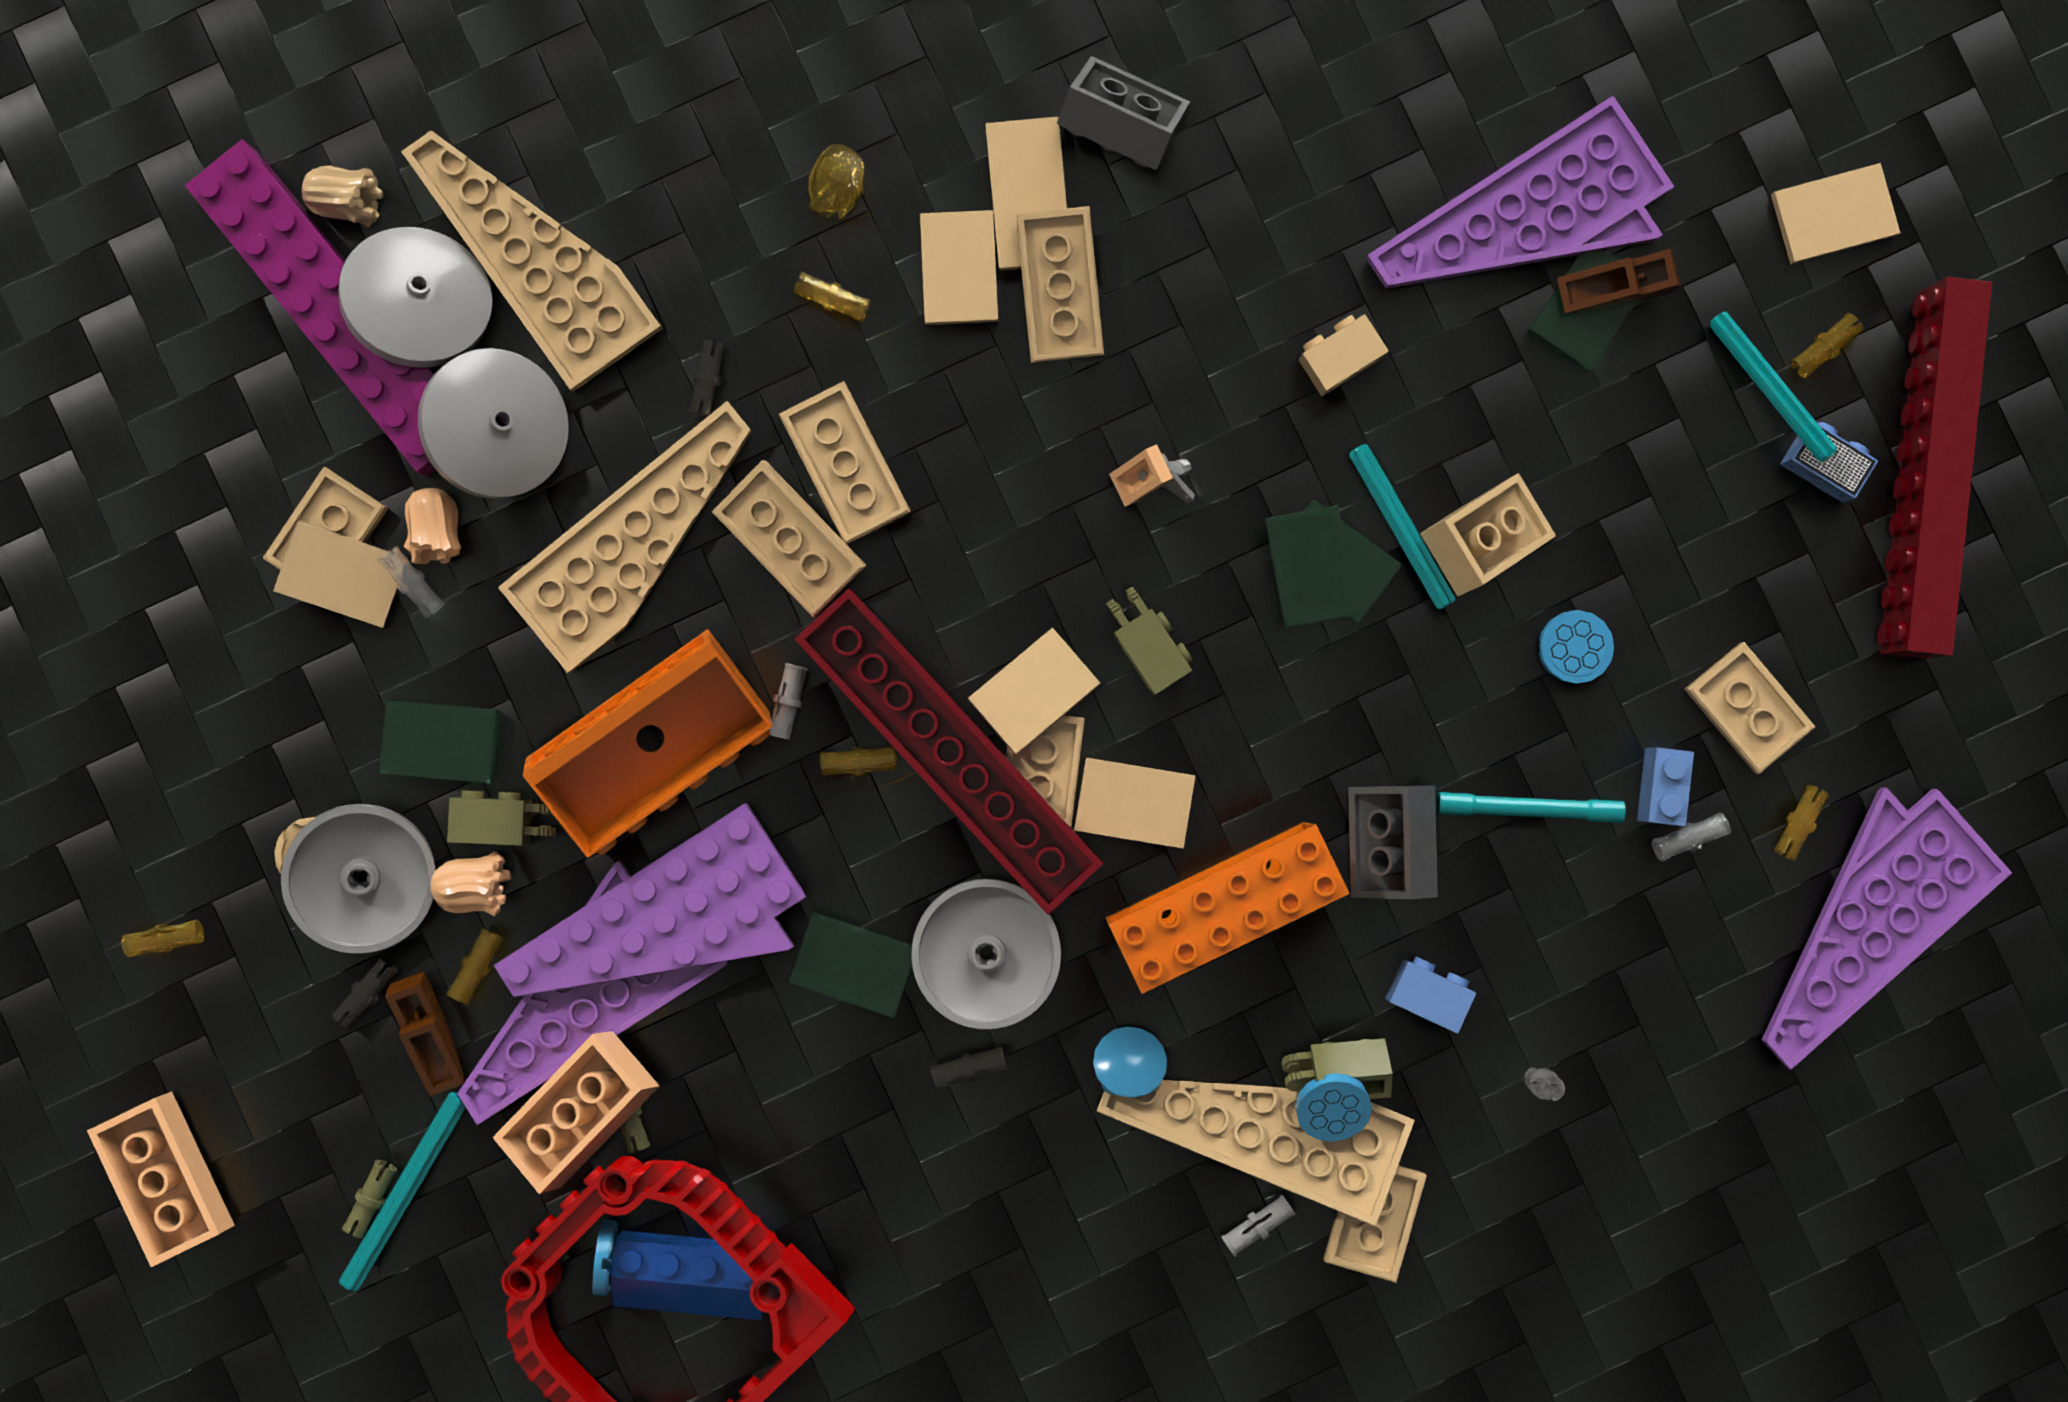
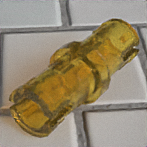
M805 272L800 274L799 279L801 281L796 282L794 294L822 304L823 309L831 312L834 309L856 318L860 322L864 320L866 316L864 312H868L871 300L841 289V284L833 282L831 285L807 275Z
M1847 313L1826 333L1821 332L1815 336L1814 343L1799 356L1791 360L1793 369H1796L1798 366L1801 367L1796 373L1807 379L1826 360L1836 358L1840 354V349L1863 331L1861 322L1855 326L1852 325L1858 318L1851 313Z
M854 747V751L822 752L820 754V766L823 769V776L855 773V776H864V772L897 771V755L894 754L896 753L894 747L863 750L862 747Z
M1812 785L1806 786V790L1794 813H1789L1786 819L1788 825L1777 846L1774 848L1777 854L1782 855L1791 843L1785 858L1792 861L1797 860V856L1808 834L1815 831L1817 825L1814 822L1826 799L1829 798V794L1821 790L1812 802L1818 790V787Z
M199 920L170 926L167 924L155 925L154 929L124 934L122 936V949L128 958L156 951L161 954L171 952L172 948L202 943L204 941L203 926Z
M486 928L481 929V933L468 957L463 956L460 962L463 966L450 990L446 993L449 997L456 1001L462 1000L463 1004H469V1000L482 976H487L490 971L488 965L504 939L502 936L493 931L489 932Z

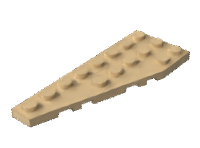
M433 131L428 132L401 151L572 392L663 329L616 264L606 259L583 240L573 235L550 216L507 187L495 176L485 171Z
M728 401L498 587L567 673L571 674L629 626L752 433V430Z
M1162 1080L1158 1090L1136 1098L1110 1095L1104 1091L1096 1110L1098 1113L1372 1226L1377 1225L1415 1121L1371 1102L1372 1112L1369 1122L1359 1133L1348 1139L1335 1142L1322 1141L1307 1135L1299 1125L1295 1103L1300 1091L1292 1092L1286 1088L1172 1080Z

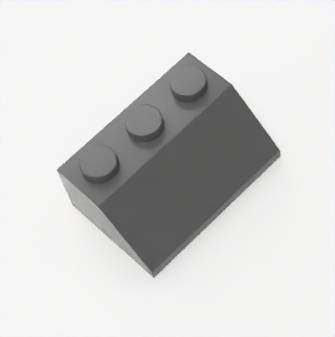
M1091 56L1070 86L1057 124L1066 128L1069 133L1075 136H1083L1100 144L1107 151L1118 152L1131 158L1142 167H1150L1157 170L1172 143L1190 101Z
M1435 786L1348 787L1351 898L1423 899L1438 897Z

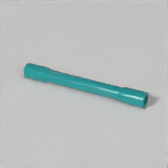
M1438 792L1436 800L1437 814L1470 816L1473 814L1546 817L1586 819L1591 822L1623 823L1625 819L1624 801L1494 797L1450 792Z

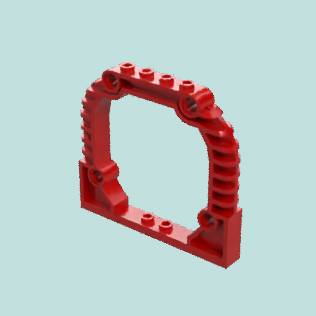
M621 1156L605 1170L599 1165L583 1180L587 1188L581 1194L575 1189L559 1205L563 1212L557 1218L550 1214L535 1229L540 1235L534 1241L528 1237L512 1252L516 1260L504 1271L501 1279L502 1288L506 1295L510 1297L507 1300L505 1309L508 1326L506 1335L508 1342L510 1341L513 1348L514 1359L517 1365L520 1364L528 1375L527 1379L530 1382L533 1381L543 1391L541 1394L546 1399L549 1397L552 1402H617L564 1348L551 1328L546 1308V1299L556 1290L561 1282L562 1269L560 1259L605 1213L614 1216L626 1215L636 1209L645 1199L675 1205L696 1220L753 1280L750 1288L751 1301L761 1312L769 1313L773 1332L772 1350L781 1359L760 1379L753 1375L738 1391L742 1396L736 1402H763L834 1335L856 1309L792 1242L785 1247L778 1240L777 1235L760 1221L761 1219L757 1214L754 1215L744 1205L745 1202L740 1197L738 1198L724 1181L721 1182L709 1170L701 1169L682 1160L656 1159L642 1164L635 1157ZM617 1175H620L625 1180L626 1185L620 1183ZM523 1272L528 1275L530 1280L524 1276ZM769 1283L776 1285L780 1293L772 1290ZM729 1398L726 1402L734 1401L731 1398Z

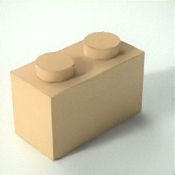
M1365 314L1356 320L1353 315L1348 316L1334 326L1336 330L1334 334L1326 339L1322 335H1318L1303 346L1305 352L1300 356L1299 362L1321 396H1324L1378 362L1389 352Z

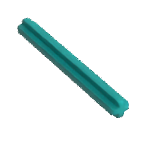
M1722 312L1710 321L1711 329L1815 458L1822 463L1836 454L1837 447L1727 312Z
M1367 444L1358 446L1349 453V457L1437 609L1450 605L1456 600L1453 591L1372 450Z

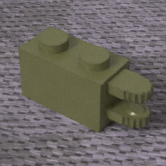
M1130 587L1126 590L1127 598L1140 614L1139 617L1129 623L1123 614L1122 608L1114 599L1107 602L1106 605L1121 627L1114 632L1113 636L1154 696L1191 672L1192 669L1188 664L1193 662V659L1182 643L1176 646L1168 633L1173 631V628L1164 614L1160 612L1156 615L1152 608L1148 610L1137 591Z
M461 790V797L449 798L447 842L522 846L530 844V835L556 836V828L551 825L531 826V812L550 815L552 813L545 804L532 803V800H521V793L498 792V799L484 798V791Z
M1362 1039L1359 1041L1311 1045V1052L1292 1053L1282 1058L1283 1071L1285 1070V1072L1289 1073L1285 1077L1286 1079H1284L1286 1089L1289 1091H1301L1308 1082L1314 1079L1317 1082L1325 1079L1324 1075L1336 1073L1349 1075L1359 1080L1364 1085L1370 1099L1391 1097L1393 1073L1385 1039Z

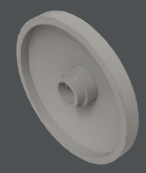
M399 227L384 230L368 237L350 253L340 275L338 301L347 327L365 348L395 364L418 368L445 365L455 357L471 351L484 335L492 311L491 287L488 277L478 260L457 241L429 229Z
M493 348L466 352L443 365L432 376L424 389L418 410V430L423 449L439 474L449 483L466 493L491 499L509 498L523 494L543 483L554 472L564 455L568 440L569 424L563 398L557 386L546 372L522 355ZM495 417H500L502 420L501 426L496 423Z
M344 805L318 815L296 835L283 862L281 890L284 903L291 918L312 940L322 946L340 952L371 953L391 947L402 941L423 921L433 901L430 883L436 870L433 853L425 837L413 823L402 815L376 805ZM365 870L368 873L366 880L359 881L355 879L354 871L361 872Z
M997 879L967 881L942 893L922 915L912 943L914 975L927 1001L949 1020L976 1029L1007 1027L1031 1015L1051 993L1056 983L1061 963L1060 939L1051 915H1047L1023 888ZM991 946L994 955L989 959L983 958L980 954L981 947Z

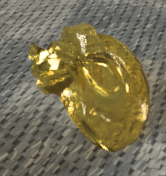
M843 144L830 145L820 154L809 176L808 189L811 198L809 208L817 212L838 211L839 219H842L855 206L856 201L864 191L862 184L864 166L860 156L853 149Z

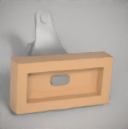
M1157 445L1145 449L1109 474L1125 507L1138 502L1159 487L1169 490L1187 504L1192 502L1195 494L1180 479V477L1190 473V462L1187 459L1168 461Z

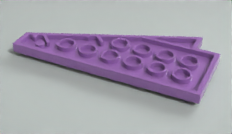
M1881 787L1877 791L1762 1038L1765 1045L1786 1068L1790 1070L1794 1068L2012 874L2008 867L1938 789H1931L1908 811L1888 788Z
M744 803L493 966L513 997L785 951L794 947V944L776 916L807 896L749 805Z
M622 860L614 863L586 905L631 877ZM726 960L524 995L457 1094L478 1125L550 1079L592 1034L613 1031L616 1035L620 1034L730 962Z

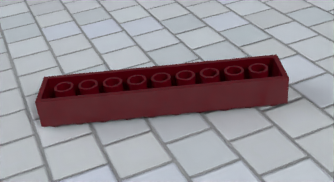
M1946 277L1920 291L1913 302L1912 314L1916 317L1915 331L1912 332L1908 345L1909 352L1912 353L1911 367L1907 370L1905 376V388L1908 390L1907 404L1904 405L1901 412V425L1904 426V436L1897 449V461L1901 462L1899 477L1896 478L1893 486V497L1897 501L1895 513L1892 515L1889 523V533L1893 535L1892 548L1888 551L1885 560V569L1889 572L1888 585L1884 588L1881 597V605L1885 609L1884 622L1880 625L1877 634L1878 644L1881 645L1880 654L1916 659L1953 656L1992 282Z
M850 588L794 638L1047 915L1103 865L1102 860Z

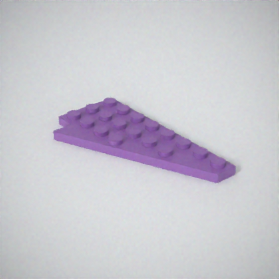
M1611 96L1368 254L1366 260L1384 287L1392 288L1655 242L1663 234L1645 207L1672 190L1675 186L1615 97Z

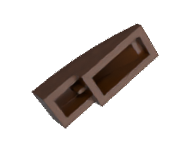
M1671 249L1635 259L1628 257L1557 277L1565 314L1613 306L1682 289L1674 253Z
M425 972L389 984L385 998L401 1028L399 1037L429 1096L463 1085L465 1078L443 1012Z

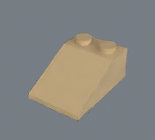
M1519 473L1420 533L1457 597L1484 585L1556 536Z

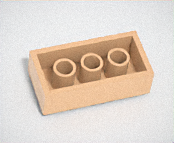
M613 1031L595 1033L577 1049L495 1134L493 1139L539 1194L561 1188L659 1088V1085Z
M172 1092L153 1098L87 1130L150 1267L235 1226Z

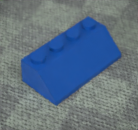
M622 1231L614 1239L611 1269L614 1306L762 1320L763 1312L754 1306L750 1298V1288L753 1280L714 1239Z

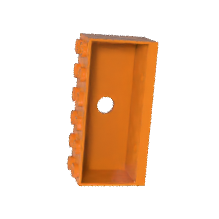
M707 629L529 755L525 760L523 777L585 856L589 858L596 852L598 855H602L609 851L617 843L616 838L624 832L633 833L640 829L648 821L646 817L656 809L662 812L671 807L678 800L677 795L687 787L693 790L702 785L709 778L707 773L718 765L721 768L730 765L739 757L738 751L750 743L752 746L761 743L770 735L769 729L773 727L767 707ZM654 725L660 728L664 734L663 744L655 750H645L640 747L636 737L642 727Z
M1303 822L1106 917V920L1143 994L1350 893L1317 825ZM1270 860V866L1266 869V864ZM1165 910H1171L1167 918H1162V913Z

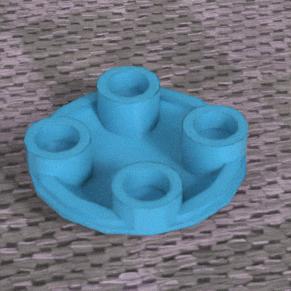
M1123 1027L1112 1030L1101 1039L1095 1049L1093 1066L1097 1079L1102 1083V1088L1106 1093L1120 1097L1136 1098L1148 1095L1159 1089L1161 1081L1166 1074L1167 1057L1162 1044L1153 1034L1141 1028Z

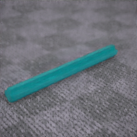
M450 1092L344 1270L339 1283L349 1291H358L465 1111L466 1107L457 1093Z

